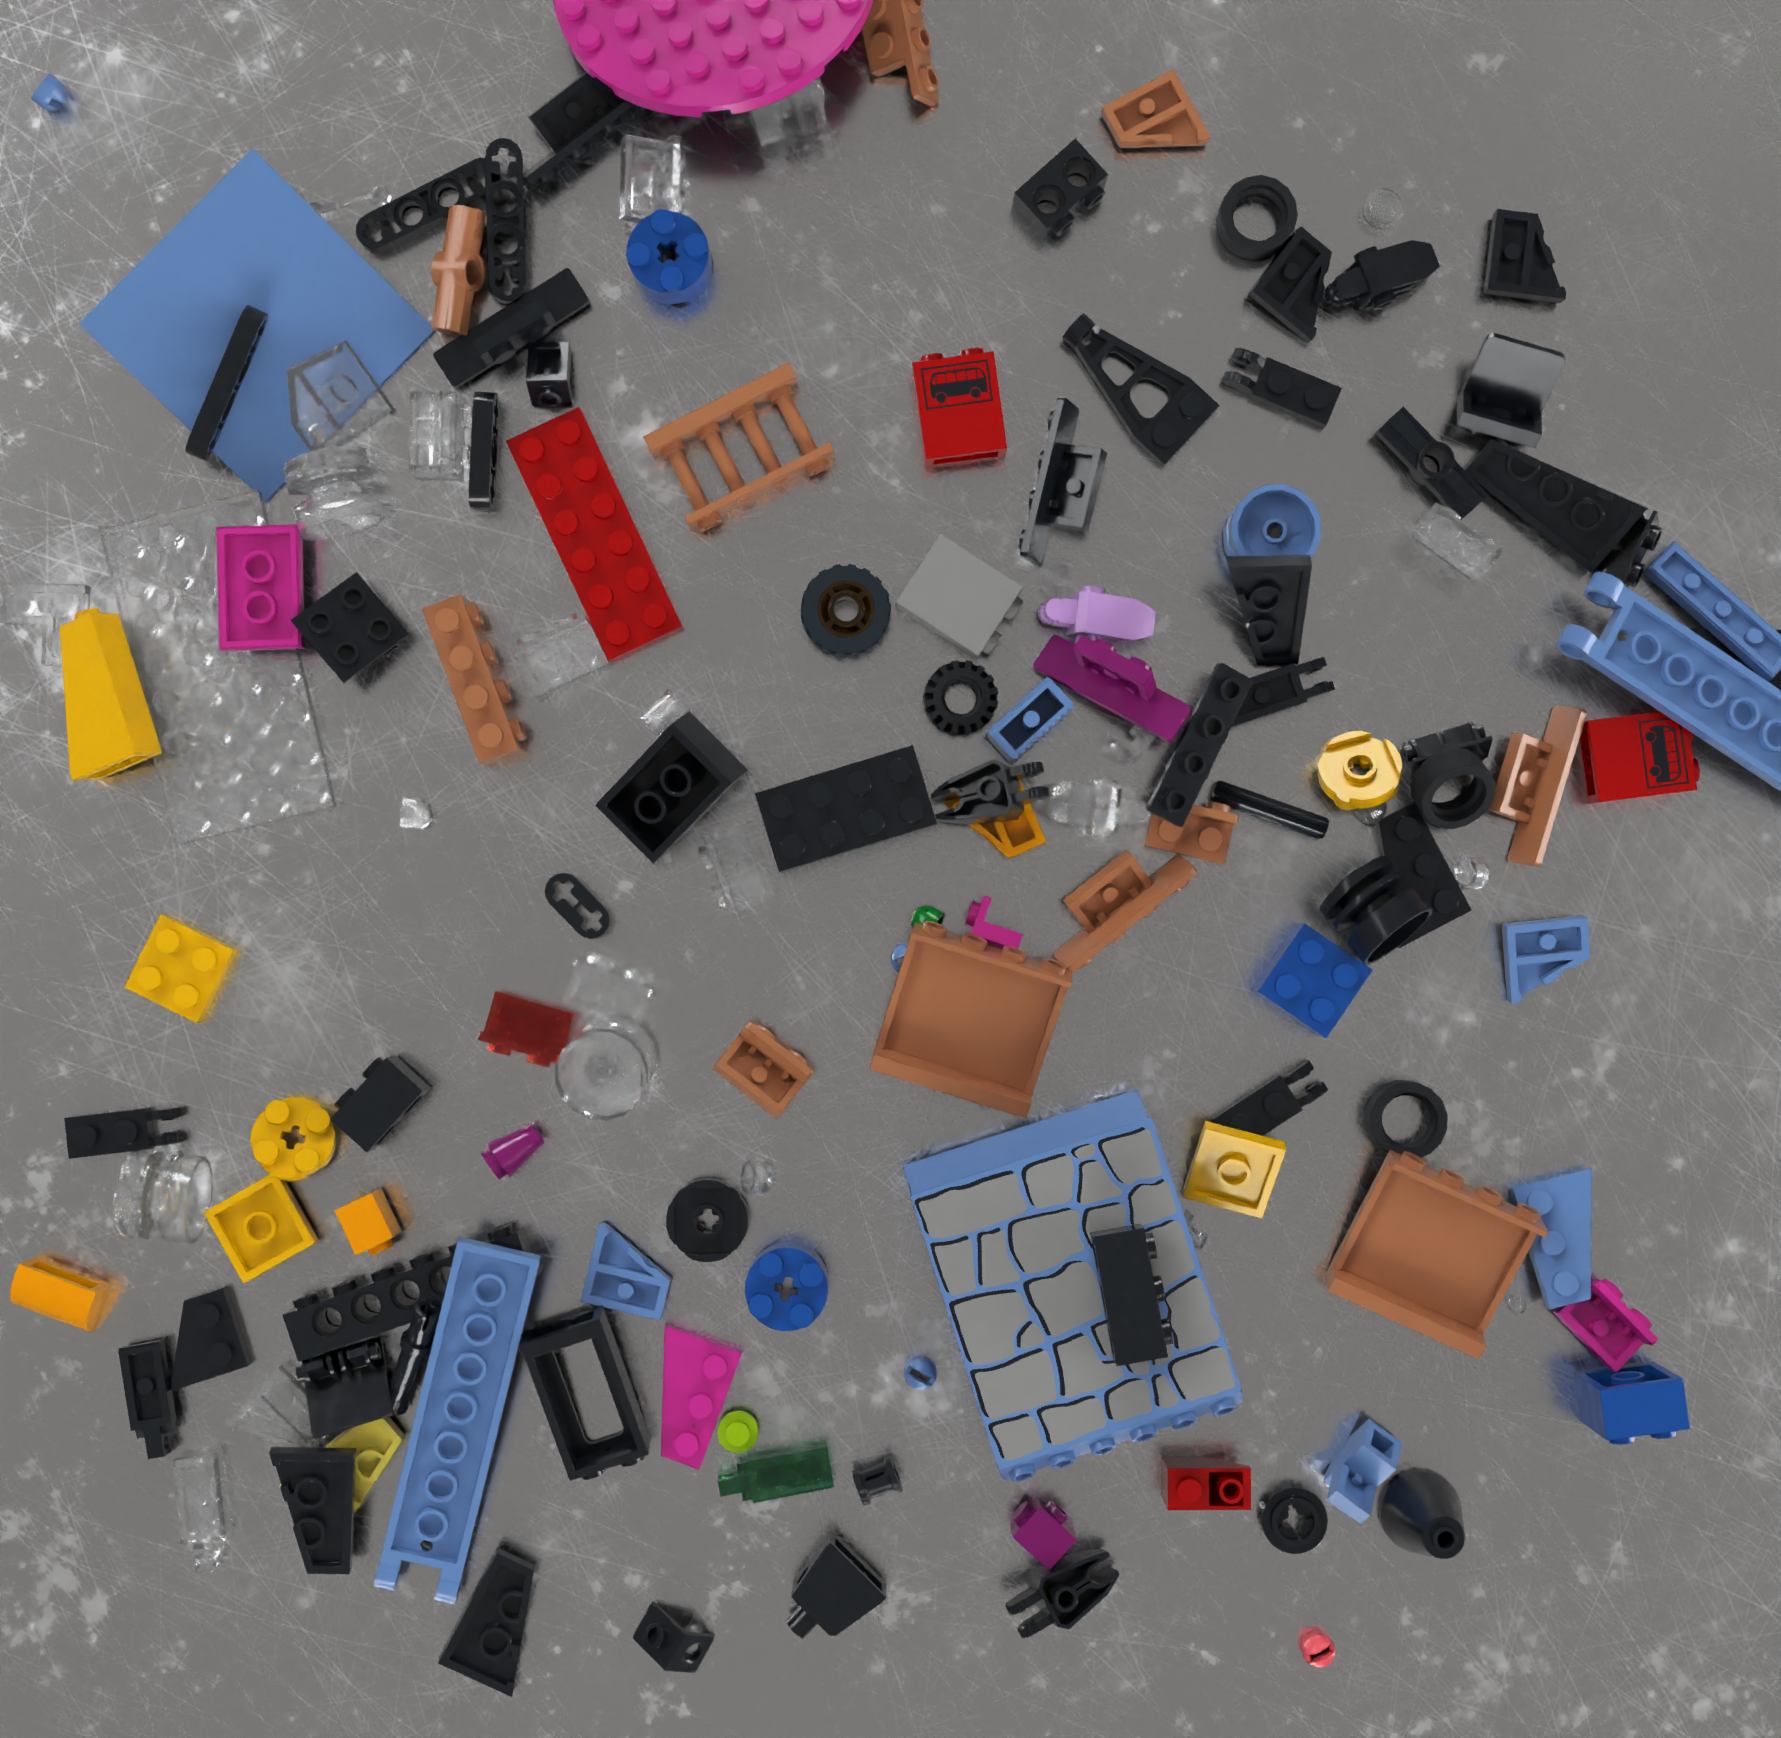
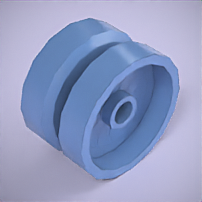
M1266 484L1249 492L1230 513L1223 530V548L1227 556L1310 555L1311 558L1315 554L1322 536L1321 517L1314 502L1301 490L1285 484ZM1274 530L1277 533V537L1271 538L1267 532Z

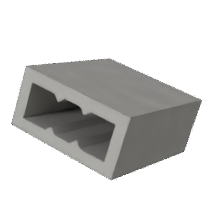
M940 533L897 599L896 608L977 660L982 652L987 655L991 654L1002 636L996 631L1004 618L1012 621L1024 603V600L1018 597L1023 586Z

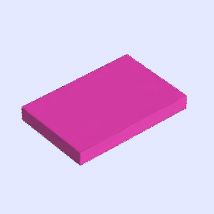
M294 524L216 527L219 650L305 649V637L291 622L292 618L304 610L302 526Z

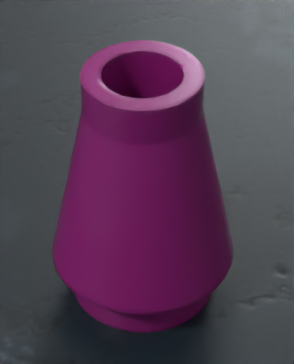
M530 1123L525 1128L487 1143L489 1148L481 1152V1155L500 1180L507 1174L511 1177L545 1142Z

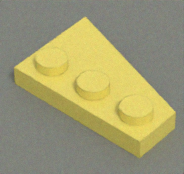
M389 1416L346 1429L323 1447L356 1448L354 1514L374 1481L377 1480L403 1440L404 1433Z

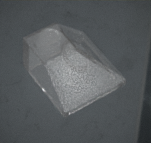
M347 340L287 370L291 425L315 459L344 445L394 410Z

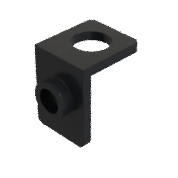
M651 1604L633 1635V1639L665 1671L687 1673L697 1671L714 1640L709 1633L685 1631L658 1604ZM698 1643L695 1654L690 1659L682 1661L686 1650L693 1644Z

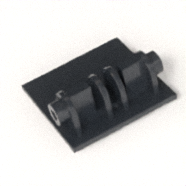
M357 572L291 619L294 626L343 684L383 654L386 657L393 655L399 649L397 644L409 636V633Z
M381 1337L303 1360L302 1365L296 1367L298 1381L305 1383L313 1439L394 1415Z

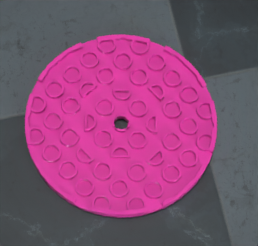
M553 0V4L567 45L576 60L591 77H597L601 82L611 87L615 95L637 106L676 116L702 117V112L730 109L731 114H737L761 108L782 100L813 82L825 72L824 66L841 49L846 51L861 31L874 0Z

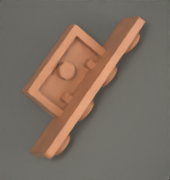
M874 0L869 15L862 27L870 73L880 77L906 66L913 98L929 106L938 104L939 100L936 89L939 87V80L931 65L929 55L931 40L927 30L924 28L921 14L923 0Z
M1555 706L1552 709L1543 741L1524 733L1512 732L1495 787V796L1489 807V811L1518 821L1508 853V861L1536 867L1541 865L1565 784L1571 770L1576 748L1583 731V725L1587 716L1586 710L1577 707Z
M1125 850L1063 899V902L1083 929L1053 953V956L1057 961L1067 966L1066 970L1072 971V973L1077 969L1085 967L1108 944L1122 938L1125 931L1137 921L1151 915L1157 906L1171 894L1185 888L1189 880L1198 871L1183 856L1177 854L1148 877L1134 856Z

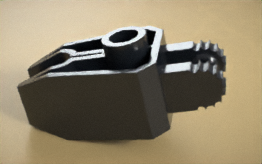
M1410 240L1379 250L1377 246H1373L1358 252L1353 256L1355 262L1344 274L1338 275L1324 290V300L1330 306H1334V308L1356 302L1359 309L1373 307L1374 310H1379L1397 301L1396 297L1414 290L1440 267L1432 244Z
M992 759L947 780L931 794V799L938 802L956 798L961 799L955 808L935 814L936 819L947 823L965 825L1018 820L1024 811L1023 805L1050 797L1048 787L1036 786L1024 791H1020L1018 780L1035 777L1044 772L1042 762H1031L1009 767Z
M1100 1548L1076 1551L1061 1557L1050 1571L1043 1565L1030 1570L1026 1580L1028 1588L1009 1600L1005 1605L1010 1615L1021 1613L1035 1603L1040 1610L1018 1626L1017 1630L1021 1638H1028L1051 1624L1060 1628L1070 1629L1105 1598L1119 1577L1118 1570L1108 1567L1092 1576L1090 1574L1094 1568L1110 1556L1109 1552Z

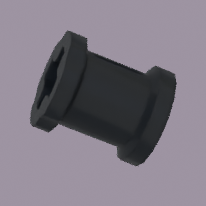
M891 1456L885 1457L884 1463L860 1471L858 1468L852 1470L854 1483L864 1506L871 1504V1499L888 1492L895 1491L897 1494L903 1492L902 1483Z

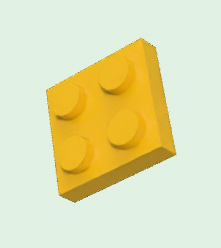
M160 914L124 988L195 1023H202L238 950L167 914Z
M1205 1121L1183 1187V1198L1263 1218L1286 1152V1142Z
M271 1175L262 1178L203 1212L243 1284L319 1241L287 1182Z

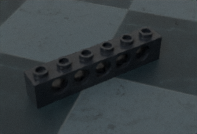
M510 1225L494 1229L487 1233L488 1240L483 1241L533 1253L524 1227L512 1231ZM457 1243L448 1246L449 1254L435 1258L433 1252H429L410 1259L411 1267L396 1272L394 1265L371 1273L372 1281L357 1285L356 1279H352L333 1286L332 1295L319 1299L317 1292L292 1301L295 1308H292L282 1316L298 1362L409 1324L414 1314L415 1305L418 1302L426 1301L424 1314H426L430 1302L438 1305L441 1309L447 1286L441 1278L442 1267H451ZM404 1281H412L418 1286L420 1291L418 1299L412 1300L404 1295L402 1290ZM365 1294H371L378 1298L381 1305L379 1313H372L366 1309L364 1305ZM327 1308H333L340 1313L342 1321L339 1327L332 1326L327 1322L325 1317Z

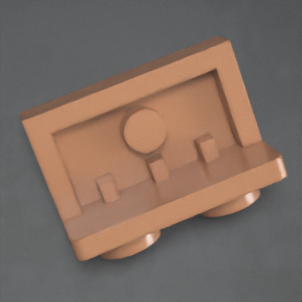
M752 1022L746 1024L712 1068L775 1119L781 1115L804 1083L813 1074V1070L808 1067V1063L803 1056L793 1050H786L776 1042V1038L771 1031L761 1025H754Z

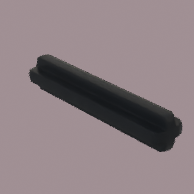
M1217 781L1211 792L1212 802L1231 806L1230 808L1317 839L1325 836L1329 826V819L1224 781Z

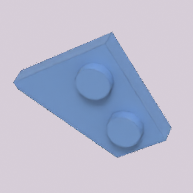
M601 1222L598 1226L580 1302L597 1306L603 1305L605 1308L660 1321L671 1277L611 1226Z

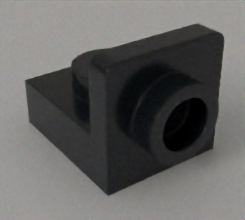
M569 342L529 343L526 384L533 407L555 408L572 406L573 397L570 389L572 352Z

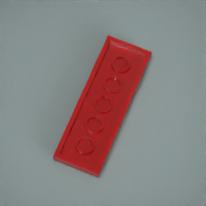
M580 407L506 440L608 661L611 663L683 629Z

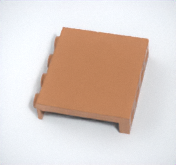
M924 921L923 925L915 922L869 1070L1027 1119L1031 1107L1032 1094L1067 989L1071 988L1072 971L1066 970L1067 966L1054 959L1044 958L1040 962L1026 957V952L1012 946H1003V949L987 945V940L974 934L965 933L961 937L948 933V929L945 926L936 922Z
M1389 1150L1324 1275L1327 1290L1330 1293L1480 1359L1487 1346L1483 1334L1537 1234L1545 1238L1548 1234L1540 1217L1541 1214L1524 1203H1518L1517 1206L1503 1201V1197L1498 1192L1481 1185L1478 1189L1464 1183L1465 1180L1460 1175L1451 1170L1442 1168L1438 1172L1429 1168L1422 1158L1413 1153L1404 1151L1401 1155Z

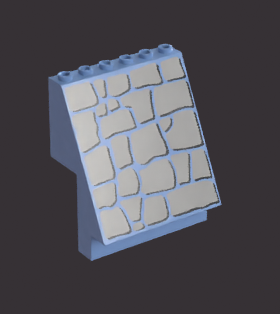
M1138 1089L902 1166L910 1189L913 1207L1003 1481L1010 1478L1012 1482L1024 1481L1033 1477L1037 1469L1050 1465L1052 1469L1063 1468L1073 1464L1077 1456L1089 1452L1093 1456L1103 1455L1113 1451L1117 1443L1132 1439L1134 1443L1143 1442L1156 1436L1157 1430L1172 1426L1173 1429H1183L1196 1423L1197 1417L1213 1413V1416L1226 1415L1237 1409L1236 1404L1243 1403L1241 1385L1152 1117L1148 1118ZM1141 1224L1145 1229V1234L1153 1233L1157 1258L1150 1259L1153 1276L1160 1275L1162 1279L1165 1301L1158 1302L1161 1319H1169L1173 1344L1166 1345L1168 1353L1166 1358L1116 1366L1111 1351L1090 1232Z

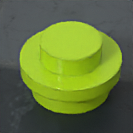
M732 1411L726 1414L721 1419L717 1430L720 1444L726 1450L733 1453H743L751 1449L756 1443L759 1433L758 1424L754 1417L744 1411Z

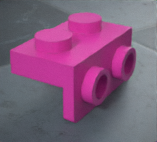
M1591 1278L1590 1300L1555 1308L1553 1313L1609 1371L1617 1373L1644 1343L1653 1346L1659 1339L1649 1330L1652 1327V1323L1641 1312L1634 1308L1630 1310L1620 1300L1623 1294L1612 1282L1607 1279L1601 1281Z

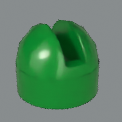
M928 905L918 907L911 917L912 928L915 922L923 925L924 921H932L942 925L945 913Z

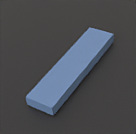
M1675 541L1643 572L1760 677L1770 681L1781 670V634Z

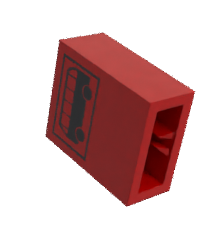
M969 348L962 350L960 356L944 358L941 353H932L921 356L919 362H912V376L925 468L1005 457L1007 444L994 351L984 353L983 348Z
M1661 712L1585 721L1578 744L1586 804L1697 790L1696 782L1700 778V768L1697 759L1693 758L1691 741L1694 739V734Z

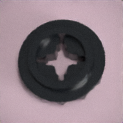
M1301 1486L1299 1488L1283 1487L1275 1495H1269L1265 1508L1261 1510L1262 1529L1267 1539L1274 1547L1286 1553L1300 1554L1313 1549L1321 1542L1327 1530L1328 1518L1323 1503L1316 1494ZM1289 1505L1296 1510L1298 1515L1305 1514L1304 1518L1299 1520L1298 1535L1289 1523L1282 1524L1283 1520L1289 1517Z

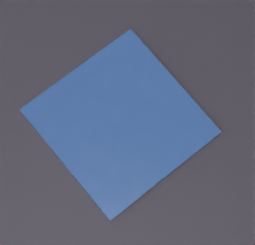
M252 148L96 305L79 325L192 431L244 308L250 305L267 313L268 321L213 450L217 457L266 502L435 330H432L431 325Z

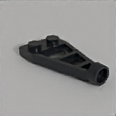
M1085 313L1081 314L1062 336L1075 350L1133 441L1162 468L1220 406L1190 377L1101 329ZM1090 334L1092 341L1084 345L1082 341ZM1109 353H1118L1135 367V372L1123 385H1116L1102 369V360ZM1142 379H1150L1165 387L1170 395L1169 401L1152 418L1143 417L1130 398L1132 387Z

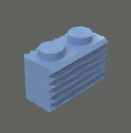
M1047 677L990 728L985 736L1009 763H1015L1018 757H1022L1024 752H1028L1030 746H1034L1036 741H1040L1043 735L1045 736L1049 730H1052L1061 719H1064L1073 710V702L1051 678Z

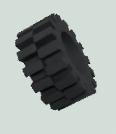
M956 660L951 661L949 664H944L932 674L925 686L923 702L925 703L924 710L926 715H929L932 720L931 723L935 727L938 726L943 732L948 734L964 735L976 732L991 720L998 705V689L994 686L992 675H988L984 671L985 668L981 665H974L972 661L968 660L965 662ZM962 682L973 688L976 694V703L970 712L958 714L947 707L945 693L950 685Z

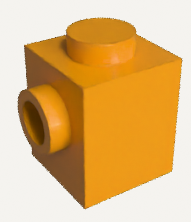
M382 1188L334 1210L355 1256L368 1250L372 1257L394 1246L391 1238L402 1232Z

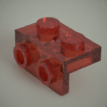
M495 991L485 1029L480 1031L478 1040L487 1042L486 1049L489 1051L510 1056L511 1051L515 1050L527 1054L526 1061L550 1067L551 1061L559 1062L564 1058L576 1013L502 991Z

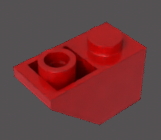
M1162 1456V1499L1167 1510H1251V1468L1247 1465L1204 1456Z

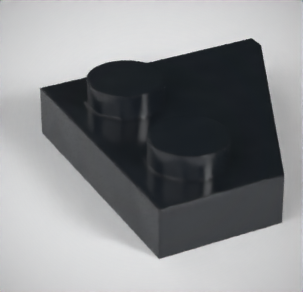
M1497 209L1493 213L1483 294L1561 303L1566 299L1564 286L1560 287L1552 266L1555 260L1550 247L1544 241V230L1538 214Z
M1300 226L1293 232L1248 294L1308 343L1316 336L1317 328L1314 326L1318 306L1323 300L1325 290L1323 280L1329 269L1332 252Z
M228 1286L188 1298L184 1301L171 1380L172 1391L252 1364Z

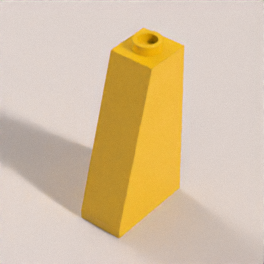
M91 608L77 612L74 615L75 620L60 626L69 767L72 781L100 780L162 753L119 614L100 613L98 608Z

